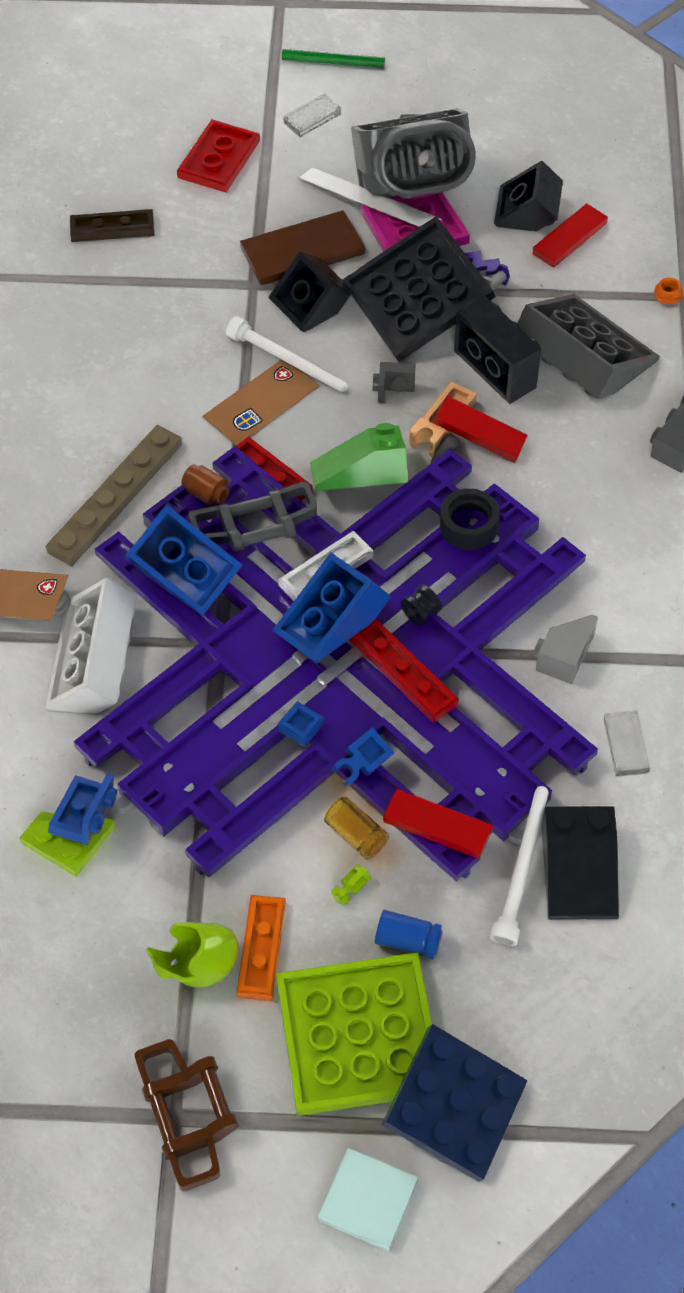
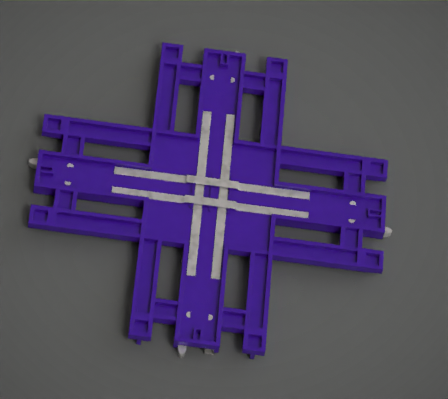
M236 446L212 462L213 470L228 480L229 494L221 504L227 503L229 506L267 496L270 491L285 488ZM449 449L341 534L316 514V516L294 525L296 536L293 538L313 554L310 558L352 531L374 551L428 507L440 516L441 505L445 498L454 491L460 490L456 485L472 472V465L452 449ZM494 483L484 492H487L496 500L500 508V521L495 539L487 546L475 550L455 547L444 539L439 527L385 571L371 559L356 568V570L368 577L391 596L376 617L390 633L441 682L454 674L521 731L504 747H501L456 707L433 723L349 640L315 663L273 631L274 627L294 602L280 588L278 579L292 571L293 568L263 542L244 546V550L237 552L231 549L229 543L217 544L242 564V567L221 592L241 611L228 622L222 624L208 610L203 616L124 559L134 544L118 531L95 548L96 556L194 644L195 647L73 741L74 746L84 756L85 763L88 766L94 765L96 768L121 749L140 765L117 783L119 794L122 796L116 803L119 814H124L137 807L150 820L151 828L159 836L162 835L163 837L192 815L207 832L187 847L185 854L195 864L196 871L200 875L204 873L208 877L212 876L333 775L334 772L331 769L338 760L351 758L345 750L372 727L379 735L382 734L449 793L438 803L439 805L493 825L492 832L503 842L507 840L521 846L524 833L518 825L529 816L536 788L544 786L548 789L549 794L546 804L551 800L552 789L531 771L550 755L573 775L578 771L583 773L587 770L588 762L597 755L598 748L480 650L585 562L586 554L564 537L540 554L525 542L539 528V513L536 511L531 512ZM174 486L170 494L143 513L144 525L148 528L166 504L188 522V513L190 511L214 506H210L189 494L184 486ZM297 497L283 501L288 515L308 507ZM272 507L261 510L278 525ZM473 509L457 511L451 516V520L456 525L465 529H476L488 523V518L483 513ZM239 516L232 517L240 534L250 532L236 520ZM220 518L197 523L200 532L204 534L225 532ZM497 563L515 576L454 627L450 626L437 614L429 615L426 623L422 626H417L407 618L401 607V601L406 596H413L418 587L426 585L438 596L443 608ZM220 671L226 673L239 685L237 689L169 743L151 727ZM297 701L324 717V725L306 745L307 749L237 807L220 792V790L286 737V735L277 730V724ZM382 765L368 776L360 769L358 778L349 785L382 816H384L396 789L414 795ZM342 767L335 772L344 781L350 777V772L347 768ZM397 828L455 881L460 877L466 879L470 875L471 868L480 860Z

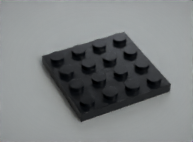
M437 216L342 279L354 291L351 294L398 363L456 324V313L459 309L484 295L490 301L496 297L491 287Z

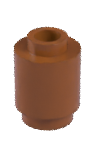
M193 464L183 474L181 484L185 487L186 492L210 506L223 503L229 494L228 480L203 465L197 466Z

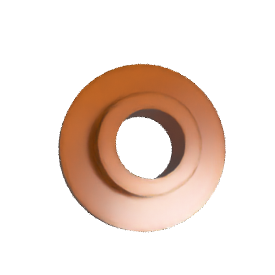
M663 278L655 286V298L664 304L679 302L683 296L681 283L674 278Z

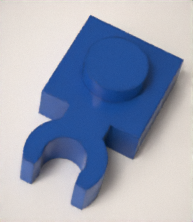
M372 727L345 750L351 758L338 760L331 770L335 773L339 768H347L350 772V777L343 784L349 786L358 778L360 769L368 776L394 754V751Z

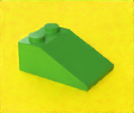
M382 423L377 425L376 428H368L310 462L316 491L408 482L406 445L399 425L394 426L390 423Z

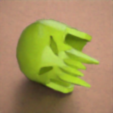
M181 922L174 923L169 930L170 934L178 939L170 952L150 947L146 949L151 963L160 978L163 980L173 978L187 986L202 988L215 985L227 976L237 959L239 944L233 931L226 926L217 923ZM176 959L174 965L171 966L172 961Z

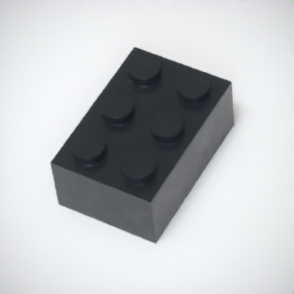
M485 295L457 311L454 352L509 404L537 388L541 347L536 340L531 339L524 333L515 321H511L501 311L500 307L497 304H493Z

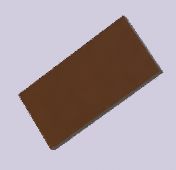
M344 210L240 241L241 250L260 285L280 280L300 251L321 258L327 265L365 254V246Z

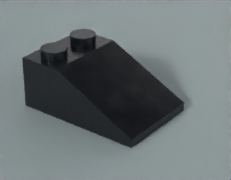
M545 807L542 821V841L548 920L618 919V851L615 807Z

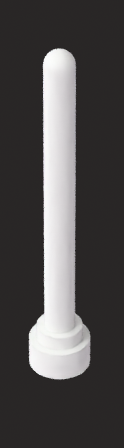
M234 316L230 320L226 328L227 337L236 342L247 340L339 392H345L348 389V384L344 380L254 332L247 320L239 316Z
M539 786L535 790L503 915L498 917L497 922H494L491 928L490 940L501 945L516 946L520 929H518L519 923L516 921L549 794L548 789L544 786Z

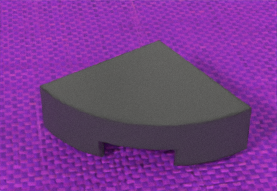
M453 434L449 435L430 462L435 461L449 449L455 451L460 444V439Z

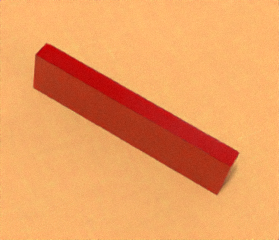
M376 618L370 625L349 639L433 723L458 706L459 698Z

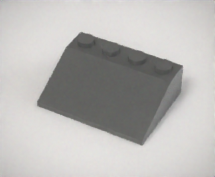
M575 294L526 304L517 322L524 333L538 342L541 347L542 360L563 372L565 378L578 383L593 398L599 399L615 394L655 364L660 358L658 354Z

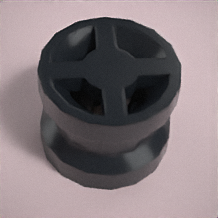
M421 585L415 590L413 596H406L401 601L403 612L417 626H422L426 623L429 615H436L442 610L438 596L426 585Z

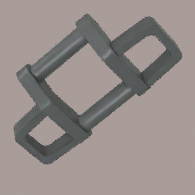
M301 482L280 490L270 491L267 496L229 506L227 503L214 507L190 511L188 516L189 523L198 530V522L220 518L225 532L207 533L204 535L216 544L229 543L231 549L237 552L244 550V546L282 536L285 538L296 536L294 525L316 516L317 503L309 483ZM304 495L309 506L288 515L283 501ZM272 507L278 525L240 534L232 517Z

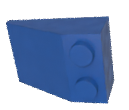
M167 504L124 558L148 578L202 616L242 567L241 563Z
M330 552L274 627L273 631L317 663L370 625L391 596L368 577Z

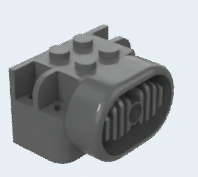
M458 108L351 127L359 186L374 195L388 193L391 196L399 195L402 199H408L452 190L467 180L475 165L476 151L470 135L468 112ZM427 151L428 160L425 164L420 165L419 157L423 152Z

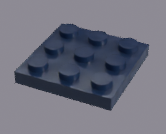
M432 1024L427 1028L381 1125L480 1182L485 1179L528 1080Z

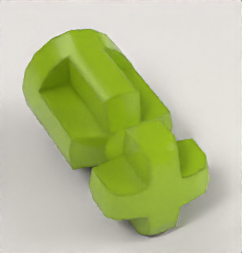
M356 864L341 880L343 887L335 886L332 889L331 895L334 897V900L342 905H347L351 901L348 894L351 892L356 895L371 879L369 872L361 865Z

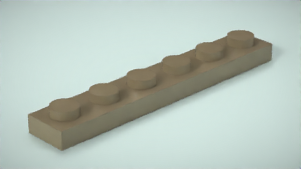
M157 424L46 545L47 553L72 567L180 448L182 438Z

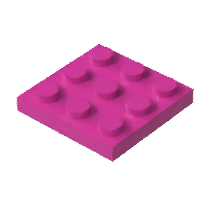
M443 192L402 199L401 196L390 198L430 215L437 216L442 219L440 221L459 246L470 244V234ZM367 205L361 206V215L383 252L419 228L416 225Z

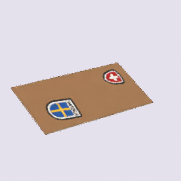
M280 360L202 417L235 445H238L246 437L253 436L320 387V385L303 371Z
M0 569V617L52 621L69 575Z

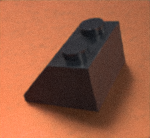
M540 161L500 185L494 224L497 227L538 231L545 226L552 225L558 219L563 180L543 161Z
M300 251L268 298L302 332H306L337 315L354 291L321 258Z

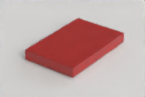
M211 119L177 169V178L227 193L260 142V133Z

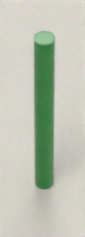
M282 49V60L385 68V57Z

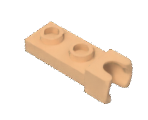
M451 381L423 418L420 417L411 428L409 434L410 446L416 448L420 443L428 442L432 446L429 456L434 457L442 443L452 433L434 424L446 396L472 407L476 402L477 393Z

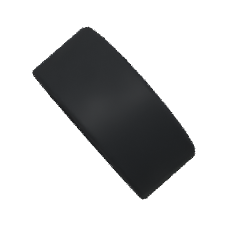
M464 488L454 491L445 498L440 510V531L444 539L451 545L461 549L475 550L487 546L495 539L499 530L500 508L492 496L478 489ZM473 509L483 513L488 518V523L476 529H465L456 525L451 520V516L457 511Z

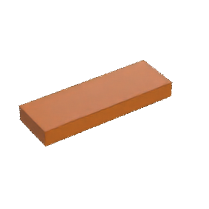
M250 896L236 992L237 998L273 1001L286 898Z

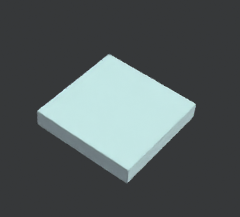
M348 1148L318 1215V1222L389 1252L417 1185L418 1177Z

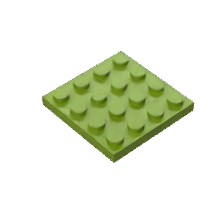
M418 952L276 973L297 1116L392 1102L427 1028L432 1025Z

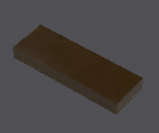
M153 209L70 215L71 242L155 236Z

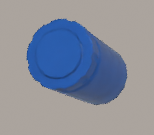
M384 909L378 923L375 944L406 953L418 952L419 956L426 955V958L434 960L442 939V925L437 923L432 925L429 921Z

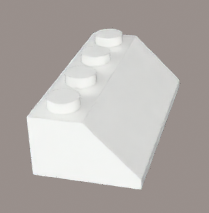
M107 577L71 597L70 606L64 612L45 708L50 711L97 714L117 704L120 697L119 688L122 673L125 669L126 650L130 642L131 622L135 615L136 594Z

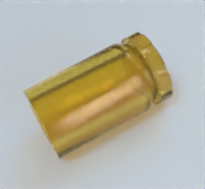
M347 796L341 797L333 803L325 814L324 822L351 847L360 852V855L366 860L378 854L388 841L389 833L381 829L372 818Z

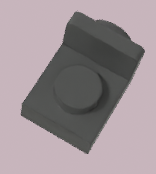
M380 362L379 374H373L372 389L378 392L379 403H384L385 390L414 392L416 364Z

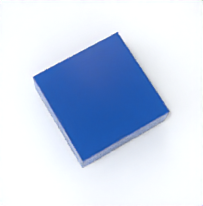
M297 701L279 721L277 730L305 747L324 725V717Z

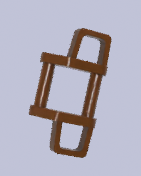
M171 1039L137 1050L134 1056L144 1084L142 1092L145 1101L151 1104L164 1142L162 1151L165 1159L170 1160L179 1189L181 1191H188L217 1180L220 1177V1167L214 1144L239 1127L236 1115L231 1113L216 1074L218 1066L215 1058L208 1056L199 1059L187 1068L175 1042ZM163 1053L172 1054L181 1072L150 1083L144 1062ZM203 1081L217 1119L205 1128L178 1137L164 1097L192 1088ZM208 1146L212 1163L211 1169L190 1178L183 1177L177 1158Z

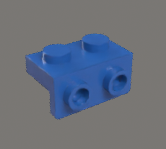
M107 773L102 783L75 775L49 823L48 833L88 845L93 834H99L102 829L106 808L111 809L115 803L118 790L113 788L114 775Z

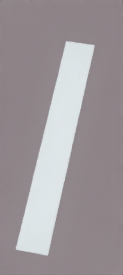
M313 167L299 177L302 180L418 227L435 217L383 195H374L363 187Z

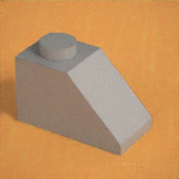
M589 615L550 628L545 640L539 638L534 649L533 656L537 657L536 671L572 684L594 638L598 617Z

